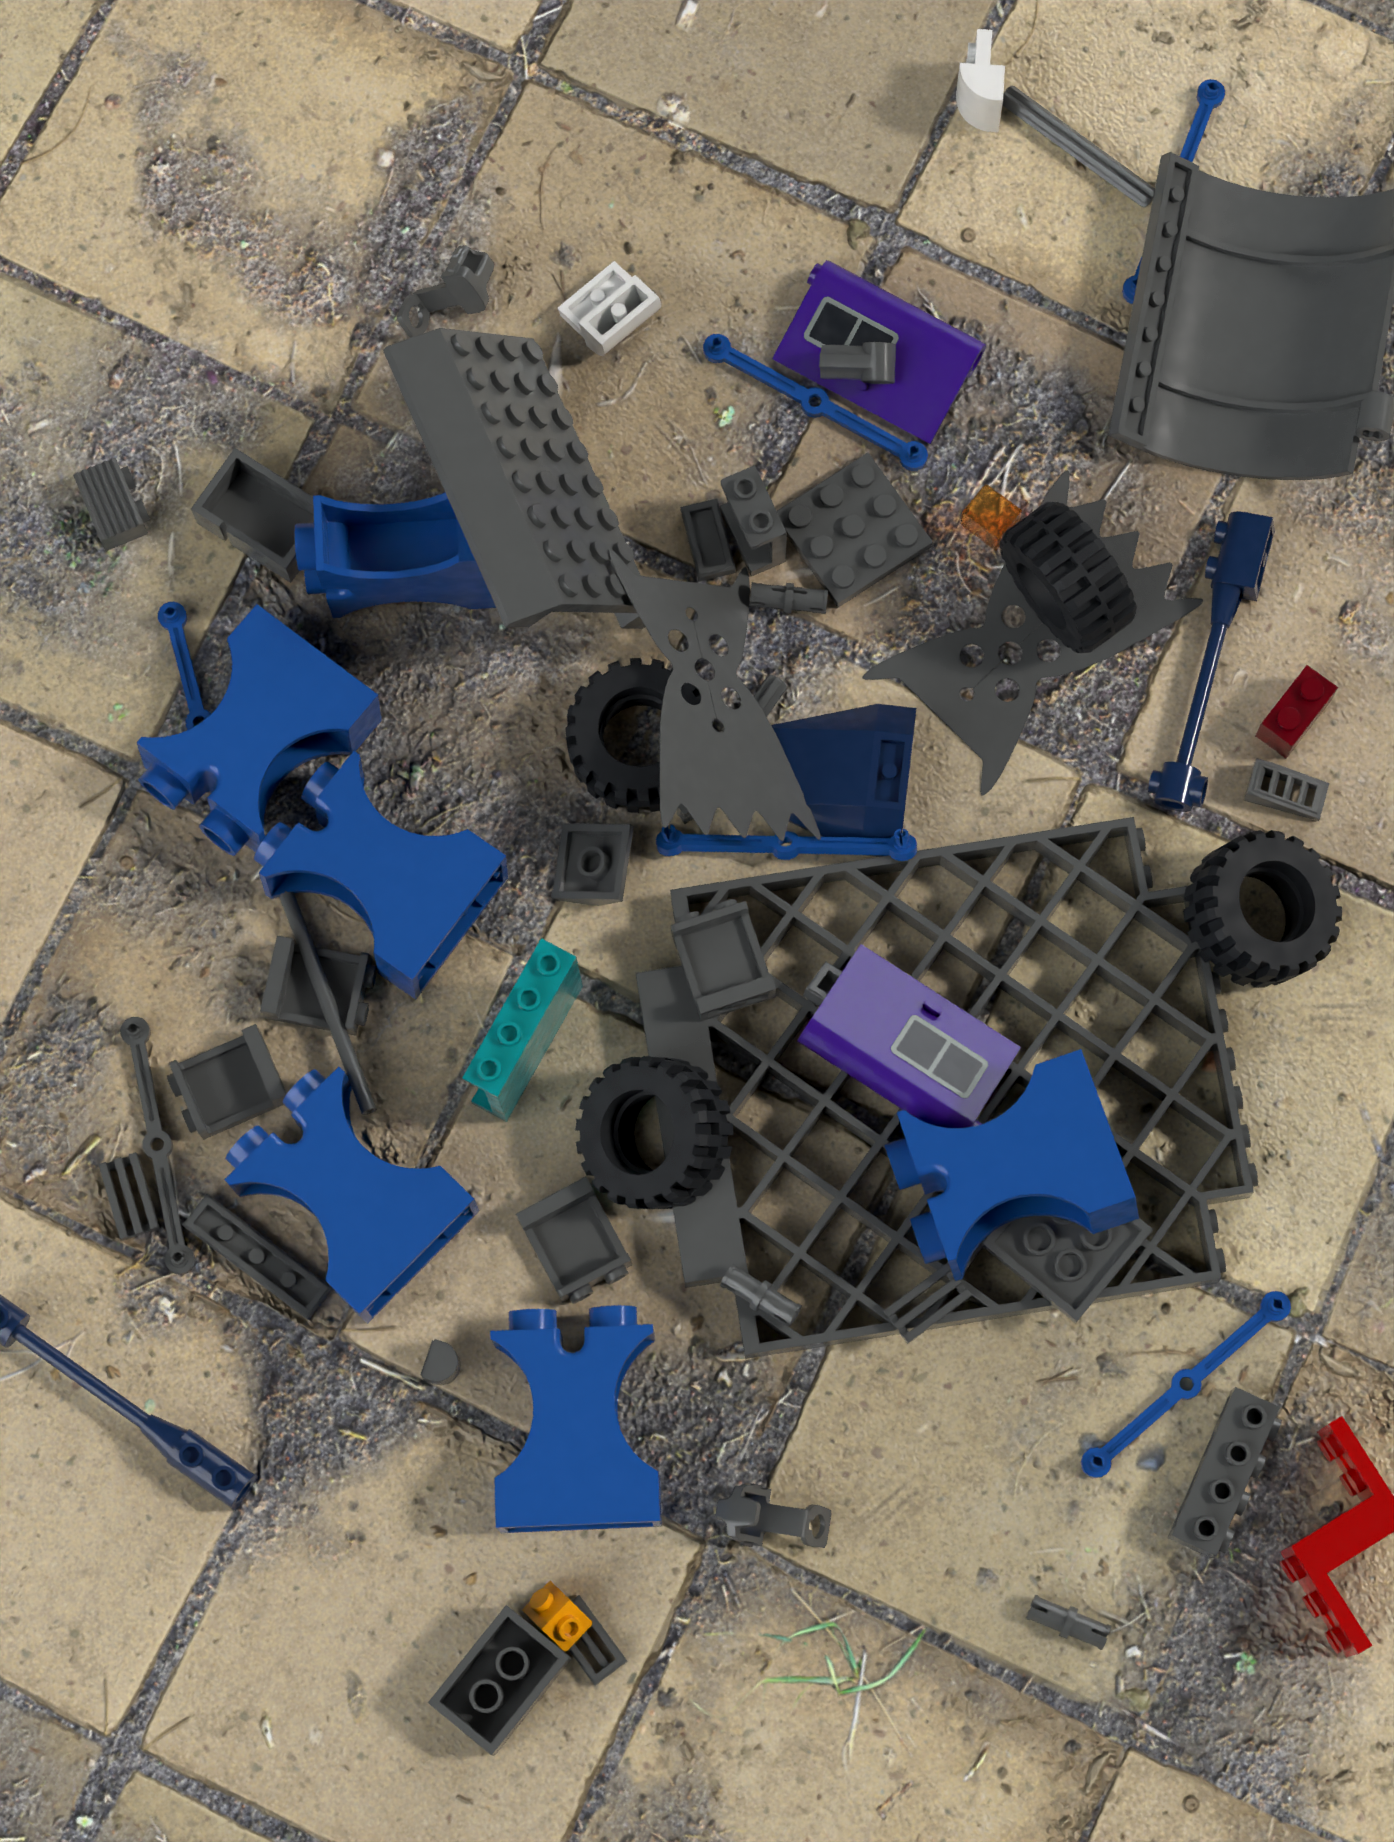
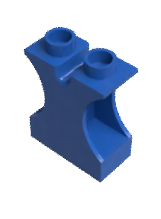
M446 492L422 500L395 504L350 503L316 495L313 496L314 522L295 524L297 566L299 571L304 570L307 594L326 593L327 603L333 618H341L346 614L366 607L398 602H436L457 605L470 610L496 608Z
M258 604L255 605L227 638L232 658V672L227 691L217 708L200 724L187 731L166 737H141L136 742L144 768L147 769L138 780L149 794L166 807L175 810L184 798L191 804H195L202 795L212 792L207 797L211 812L200 823L199 828L215 845L232 856H235L244 845L254 852L257 851L265 837L264 820L269 800L279 783L291 771L315 758L336 754L350 755L353 751L356 752L382 721L377 693Z
M353 751L340 769L328 761L322 764L312 775L303 790L301 799L316 810L318 823L325 828L320 831H312L301 823H297L291 829L284 823L279 822L267 833L260 843L254 860L263 866L259 875L265 895L270 899L279 897L285 891L316 893L339 900L354 910L363 919L373 935L374 957L378 974L416 1000L508 879L506 855L468 829L450 835L426 836L408 832L390 823L375 809L364 790L365 779L360 754Z
M1082 1049L1036 1064L1030 1082L1017 1102L1002 1115L989 1122L967 1128H944L923 1122L907 1111L902 1110L897 1112L905 1138L884 1145L900 1190L921 1184L925 1195L935 1191H944L938 1196L927 1199L930 1208L929 1212L912 1217L910 1221L925 1265L947 1257L955 1281L963 1279L969 1259L978 1245L995 1229L1010 1221L1028 1216H1054L1072 1221L1095 1234L1139 1219L1136 1196Z
M338 1067L325 1078L314 1069L304 1075L288 1091L282 1101L292 1112L291 1116L297 1125L303 1130L300 1141L294 1144H287L274 1132L269 1135L260 1125L253 1127L227 1153L225 1159L235 1169L224 1180L239 1197L259 1194L280 1196L302 1205L318 1218L327 1240L329 1261L326 1282L368 1324L480 1210L475 1199L441 1166L421 1169L405 1168L385 1162L370 1153L357 1140L352 1128L350 1118L352 1087L345 1071Z
M614 1305L590 1308L589 1327L584 1328V1345L579 1351L571 1353L563 1349V1336L560 1329L557 1328L556 1310L522 1309L508 1312L509 1330L490 1331V1338L495 1348L511 1358L526 1375L533 1399V1419L528 1439L520 1454L505 1471L494 1478L496 1529L500 1533L662 1527L659 1472L647 1465L633 1452L621 1432L618 1420V1398L623 1379L639 1354L655 1342L653 1324L638 1325L637 1307Z

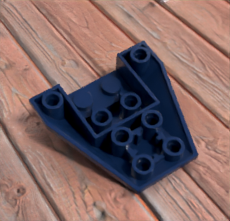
M874 704L771 725L800 785L806 805L811 809L821 837L891 838L897 829H901L902 833L917 708ZM792 813L789 822L809 831L798 817ZM866 855V856L881 857V856H888V855Z

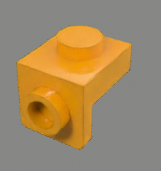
M551 1581L542 1589L536 1591L532 1595L530 1602L522 1609L563 1651H568L592 1625V1621Z

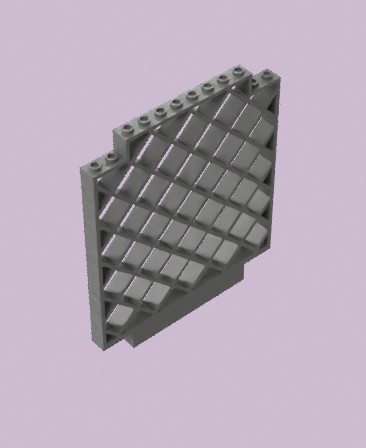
M1134 817L919 850L912 859L907 861H898L888 855L670 890L675 923H677L676 919L690 913L689 904L710 901L700 914L703 915L715 911V905L727 901L729 898L751 895L782 917V920L761 947L765 962L790 928L795 926L839 958L833 966L841 971L844 970L860 944L863 945L889 910L934 942L911 974L913 978L920 982L944 949L991 982L970 1010V1015L978 1019L1000 988L1048 1021L1019 1063L1016 1064L1012 1061L1005 1074L1009 1077L978 1118V1121L982 1124L990 1120L1016 1082L1024 1088L1028 1086L1032 1074L1026 1071V1068L1055 1028H1058L1105 1061L1093 1078L1096 1089L1113 1067L1161 1100L1162 1103L1133 1144H1130L1113 1131L1112 1134L1119 1153L1123 1156L1122 1161L1125 1168L1131 1162L1181 1198L1151 1241L1145 1239L1137 1249L1142 1254L1120 1285L1105 1288L1093 1303L1217 1284L1221 1280V1273L1226 1272L1225 1257L1222 1248L1216 1249L1213 1233H1218L1219 1231L1218 1220L1215 1210H1209L1208 1205L1250 1198L1254 1193L1253 1187L1258 1186V1175L1255 1164L1248 1163L1246 1148L1251 1147L1248 1126L1247 1124L1241 1125L1238 1109H1243L1242 1092L1239 1085L1233 1086L1231 1071L1236 1070V1062L1232 1047L1226 1048L1223 1034L1228 1032L1225 1009L1218 1008L1216 998L1217 994H1221L1219 974L1211 971L1210 961L1204 962L1198 955L1201 948L1197 942L1191 943L1188 935L1148 909L1183 902L1185 908L1189 907V902L1184 900L1187 886L1148 892L1149 888H1153L1152 873L1149 865L1143 866L1141 851L1146 850L1145 836L1142 827L1136 828ZM1120 836L1125 838L1136 900L1088 867L1108 838ZM1093 841L1080 860H1077L1059 847ZM1035 850L1069 874L1040 915L993 883L1013 853ZM997 856L984 875L963 862ZM940 865L973 888V891L944 930L897 898L918 868ZM902 871L888 891L867 877ZM846 880L878 903L848 945L802 914L824 883ZM1077 881H1080L1126 913L1097 954L1049 922L1051 916ZM806 886L792 906L772 893V891ZM983 895L1030 927L1001 969L953 937ZM1134 919L1183 952L1154 994L1105 960ZM1188 922L1189 930L1191 931V924ZM1038 934L1087 967L1057 1009L1009 976ZM1195 957L1209 1032L1161 999L1188 960ZM682 966L636 973L648 1056L689 1061L691 1066H699L708 1073L707 1080L716 1081L717 1083L709 1035L714 1034L759 1066L729 1106L731 1112L726 1114L727 1123H733V1132L775 1161L742 1207L737 1208L730 1158L723 1159L721 1165L725 1167V1170L719 1180L710 1181L713 1187L706 1195L696 1196L695 1202L689 1205L673 1206L685 1288L721 1283L725 1273L732 1264L748 1274L740 1224H745L791 1257L773 1282V1290L779 1293L801 1264L848 1298L824 1333L801 1336L759 1309L756 1312L749 1308L750 1303L735 1294L745 1359L899 1335V1332L883 1313L885 1309L864 1294L896 1249H899L932 1274L944 1266L938 1261L925 1265L920 1248L905 1238L912 1228L910 1218L921 1215L928 1206L927 1199L934 1197L937 1193L942 1194L944 1191H935L927 1195L924 1193L897 1232L848 1198L879 1154L882 1153L888 1157L884 1145L890 1143L889 1140L901 1125L897 1113L881 1135H879L833 1102L851 1077L850 1075L841 1070L823 1095L777 1063L808 1018L811 1020L818 1007L773 975L776 996L799 1012L766 1055L721 1023L728 1013L704 1021L700 1020ZM1095 973L1144 1007L1115 1048H1112L1065 1015ZM1151 1012L1201 1046L1172 1089L1122 1055ZM1210 1051H1213L1227 1127L1179 1095L1181 1089ZM768 1073L815 1106L783 1151L736 1118ZM655 1095L664 1157L666 1159L673 1144L674 1125L667 1106ZM1169 1107L1220 1142L1190 1185L1139 1150ZM824 1113L872 1146L840 1191L792 1158ZM1227 1146H1231L1238 1187L1201 1193L1196 1189ZM784 1168L831 1201L829 1207L800 1247H797L751 1214ZM1187 1202L1195 1208L1207 1272L1194 1273L1157 1247ZM840 1208L889 1242L857 1288L808 1255V1252ZM989 1235L978 1245V1247L973 1252L966 1266L964 1274L983 1249L982 1244L989 1237ZM1148 1258L1174 1276L1130 1284ZM946 1276L941 1279L946 1284L949 1282ZM961 1279L964 1286L972 1293V1297L969 1300L980 1308L951 1312L928 1330L1055 1310L1057 1308L1045 1298L1033 1299L1037 1291L1032 1287L1021 1301L998 1305L968 1282ZM951 1292L929 1307L923 1317L915 1318L905 1325L906 1329L910 1332L938 1311ZM856 1305L882 1322V1324L839 1330ZM760 1320L785 1339L759 1343L756 1321Z

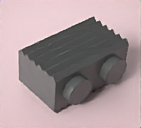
M111 458L109 461H103L101 464L83 469L81 472H76L73 475L105 551L148 534L144 523L150 521V517L142 499L134 501L130 490L135 488L136 484L128 466L120 468L116 458Z

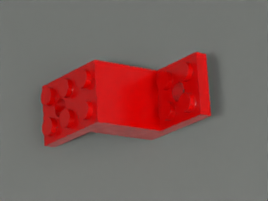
M1341 1416L1317 1431L1321 1438L1317 1443L1329 1462L1335 1460L1342 1470L1343 1474L1339 1478L1347 1492L1352 1497L1357 1495L1361 1501L1280 1551L1284 1560L1280 1561V1565L1290 1581L1294 1583L1298 1580L1306 1595L1302 1599L1314 1618L1321 1616L1329 1629L1324 1634L1337 1654L1343 1651L1346 1657L1362 1653L1373 1645L1327 1573L1394 1532V1496L1349 1425Z

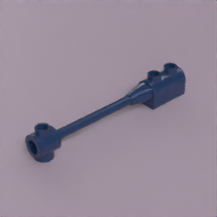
M1236 511L1229 514L1227 522L1218 521L1214 543L1221 544L1218 557L1209 556L1205 569V578L1212 580L1210 585L1212 588V627L1176 762H1165L1162 771L1153 770L1149 780L1148 792L1155 794L1154 802L1161 807L1174 811L1189 812L1193 806H1203L1208 787V777L1201 776V771L1191 765L1226 631L1234 619L1241 600L1246 599L1257 602L1275 534L1273 517Z
M0 1294V1344L8 1348L15 1341L24 1345L139 1427L144 1436L167 1459L166 1462L236 1511L258 1480V1476L193 1430L184 1429L153 1414H147L26 1328L30 1315Z

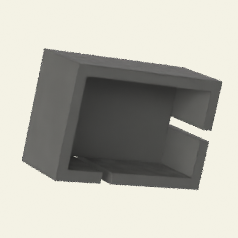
M234 448L192 506V513L197 524L224 541L229 538L233 547L291 583L299 572L295 552V524L314 522L313 497Z

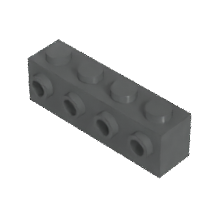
M1237 1387L1230 1391L1167 1537L1168 1539L1209 1558L1216 1557L1219 1551L1226 1553L1235 1532L1229 1529L1234 1514L1239 1516L1243 1514L1251 1495L1245 1491L1250 1477L1257 1479L1264 1466L1266 1456L1260 1453L1266 1439L1273 1442L1281 1426L1282 1420L1276 1417L1280 1409L1279 1406Z

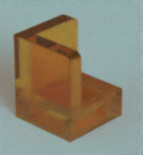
M984 485L962 511L960 524L997 551L1003 533L1020 521L1022 510L989 485Z

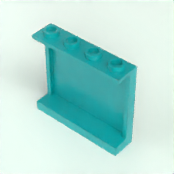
M542 938L540 939L462 1077L463 1080L478 1087L471 1101L472 1104L505 1122L508 1121L583 987L576 956Z

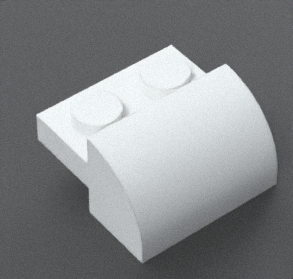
M977 29L976 43H968L966 63H960L956 103L960 114L970 125L983 131L998 132L1003 103L1005 66L990 65L992 30Z
M613 261L558 307L560 316L584 338L587 347L596 354L604 356L661 308V301L636 275L631 277Z

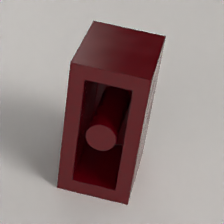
M1306 665L1262 721L1255 737L1287 759L1332 701L1338 687Z

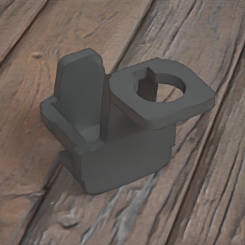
M467 245L459 246L454 250L445 272L441 275L445 283L419 289L404 299L397 315V320L409 338L423 334L426 331L430 321L429 312L457 305L462 306L467 314L480 313L485 310L490 300L486 288L494 270V262L485 252L475 251ZM418 306L419 322L417 327L414 328L410 322L409 312L412 307Z
M752 1483L750 1485L742 1484L735 1486L728 1498L719 1499L717 1502L716 1518L725 1522L727 1535L732 1537L733 1540L739 1541L740 1545L762 1547L766 1532L801 1537L803 1544L806 1546L825 1548L827 1545L832 1513L830 1509L823 1506L811 1504L806 1509L773 1505L770 1504L771 1489ZM818 1515L820 1529L817 1536L814 1537L812 1530L809 1529L810 1520H814Z

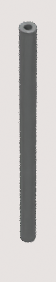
M285 891V893L279 895L280 901L362 1115L371 1114L377 1110L298 901L294 892Z

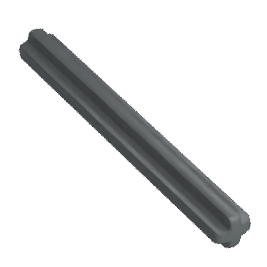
M1015 86L1008 87L1003 93L1002 105L1141 207H1146L1151 203L1155 191L1153 186Z

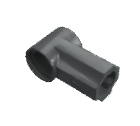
M865 342L862 343V346L822 345L819 362L820 378L853 379L870 384L895 383L896 344Z

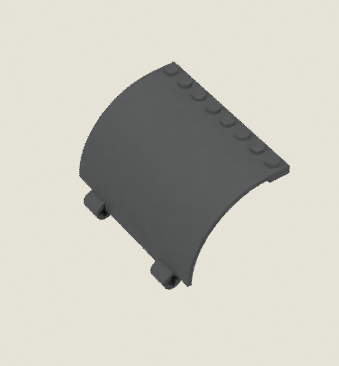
M1172 152L1161 155L1108 436L1171 462L1226 475L1269 480H1315L1353 474L1359 438L1371 441L1388 440L1394 417V397L1387 393L1378 392L1394 300V189L1353 197H1305L1279 194L1241 186L1200 171L1198 165Z

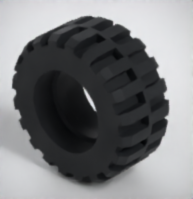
M1046 502L1003 533L999 543L1002 559L1006 562L1009 574L1014 579L1015 585L1022 592L1029 606L1037 613L1042 623L1046 624L1050 632L1056 638H1059L1067 648H1071L1076 653H1090L1132 623L1137 605L1133 600L1134 594L1127 584L1128 581L1124 573L1120 571L1117 566L1118 563L1107 551L1102 540L1093 533V529L1086 522H1083L1074 510H1069L1067 505L1059 502Z
M630 658V665L621 667L619 661L608 664V672L602 675L597 670L589 677V685L587 687L580 686L574 695L575 704L569 706L567 713L568 724L565 727L569 758L573 764L575 775L580 783L584 782L587 785V791L597 799L601 796L605 799L606 805L617 809L619 805L627 806V812L639 813V807H650V812L660 811V761L647 766H631L619 762L608 753L605 747L604 730L610 719L626 708L650 706L662 710L665 687L673 671V668L671 671L665 668L664 661L652 659L651 665L642 664L641 658ZM689 683L682 685L681 694L684 700L691 705H698L701 701L699 690Z
M1258 830L1249 832L1244 836L1240 835L1202 859V864L1195 867L1190 876V881L1193 884L1186 887L1184 900L1189 902V907L1183 909L1184 921L1191 924L1192 930L1187 932L1191 943H1198L1201 948L1198 955L1204 962L1210 960L1215 964L1213 967L1214 972L1221 977L1229 974L1232 975L1231 981L1242 986L1250 983L1254 988H1265L1271 984L1278 985L1317 966V962L1325 959L1330 953L1331 945L1329 944L1337 941L1340 929L1335 926V923L1342 920V906H1337L1336 899L1341 897L1338 885L1333 886L1330 877L1333 873L1329 866L1323 867L1318 861L1321 856L1313 848L1308 850L1303 848L1304 842L1297 837L1291 836L1285 839L1283 832L1274 830L1267 833ZM1244 877H1252L1266 883L1281 900L1285 911L1286 923L1280 942L1271 941L1260 936L1245 920L1239 900L1240 887Z
M630 1057L623 1059L620 1064H612L604 1069L603 1075L605 1078L596 1077L589 1086V1090L592 1092L590 1096H583L579 1106L583 1113L581 1119H576L575 1131H580V1141L576 1142L577 1153L583 1154L585 1159L581 1166L586 1176L595 1177L592 1181L593 1186L600 1193H608V1199L614 1203L627 1205L628 1208L673 1209V1206H686L695 1202L696 1196L706 1195L713 1187L710 1181L719 1180L725 1170V1167L721 1165L723 1159L730 1158L732 1146H728L727 1143L728 1135H733V1123H727L726 1114H729L731 1111L727 1100H720L719 1095L722 1093V1090L716 1081L707 1080L708 1073L699 1066H691L689 1061L668 1057ZM656 1095L670 1111L674 1125V1139L672 1148L665 1161L655 1170H652L644 1163L637 1151L634 1130L642 1107Z

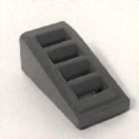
M1256 758L1244 801L1319 821L1329 783L1273 762ZM1264 776L1271 778L1267 792L1260 789ZM1279 780L1286 782L1282 797L1275 795ZM1293 784L1301 786L1297 802L1289 800ZM1308 788L1316 790L1311 807L1304 805Z

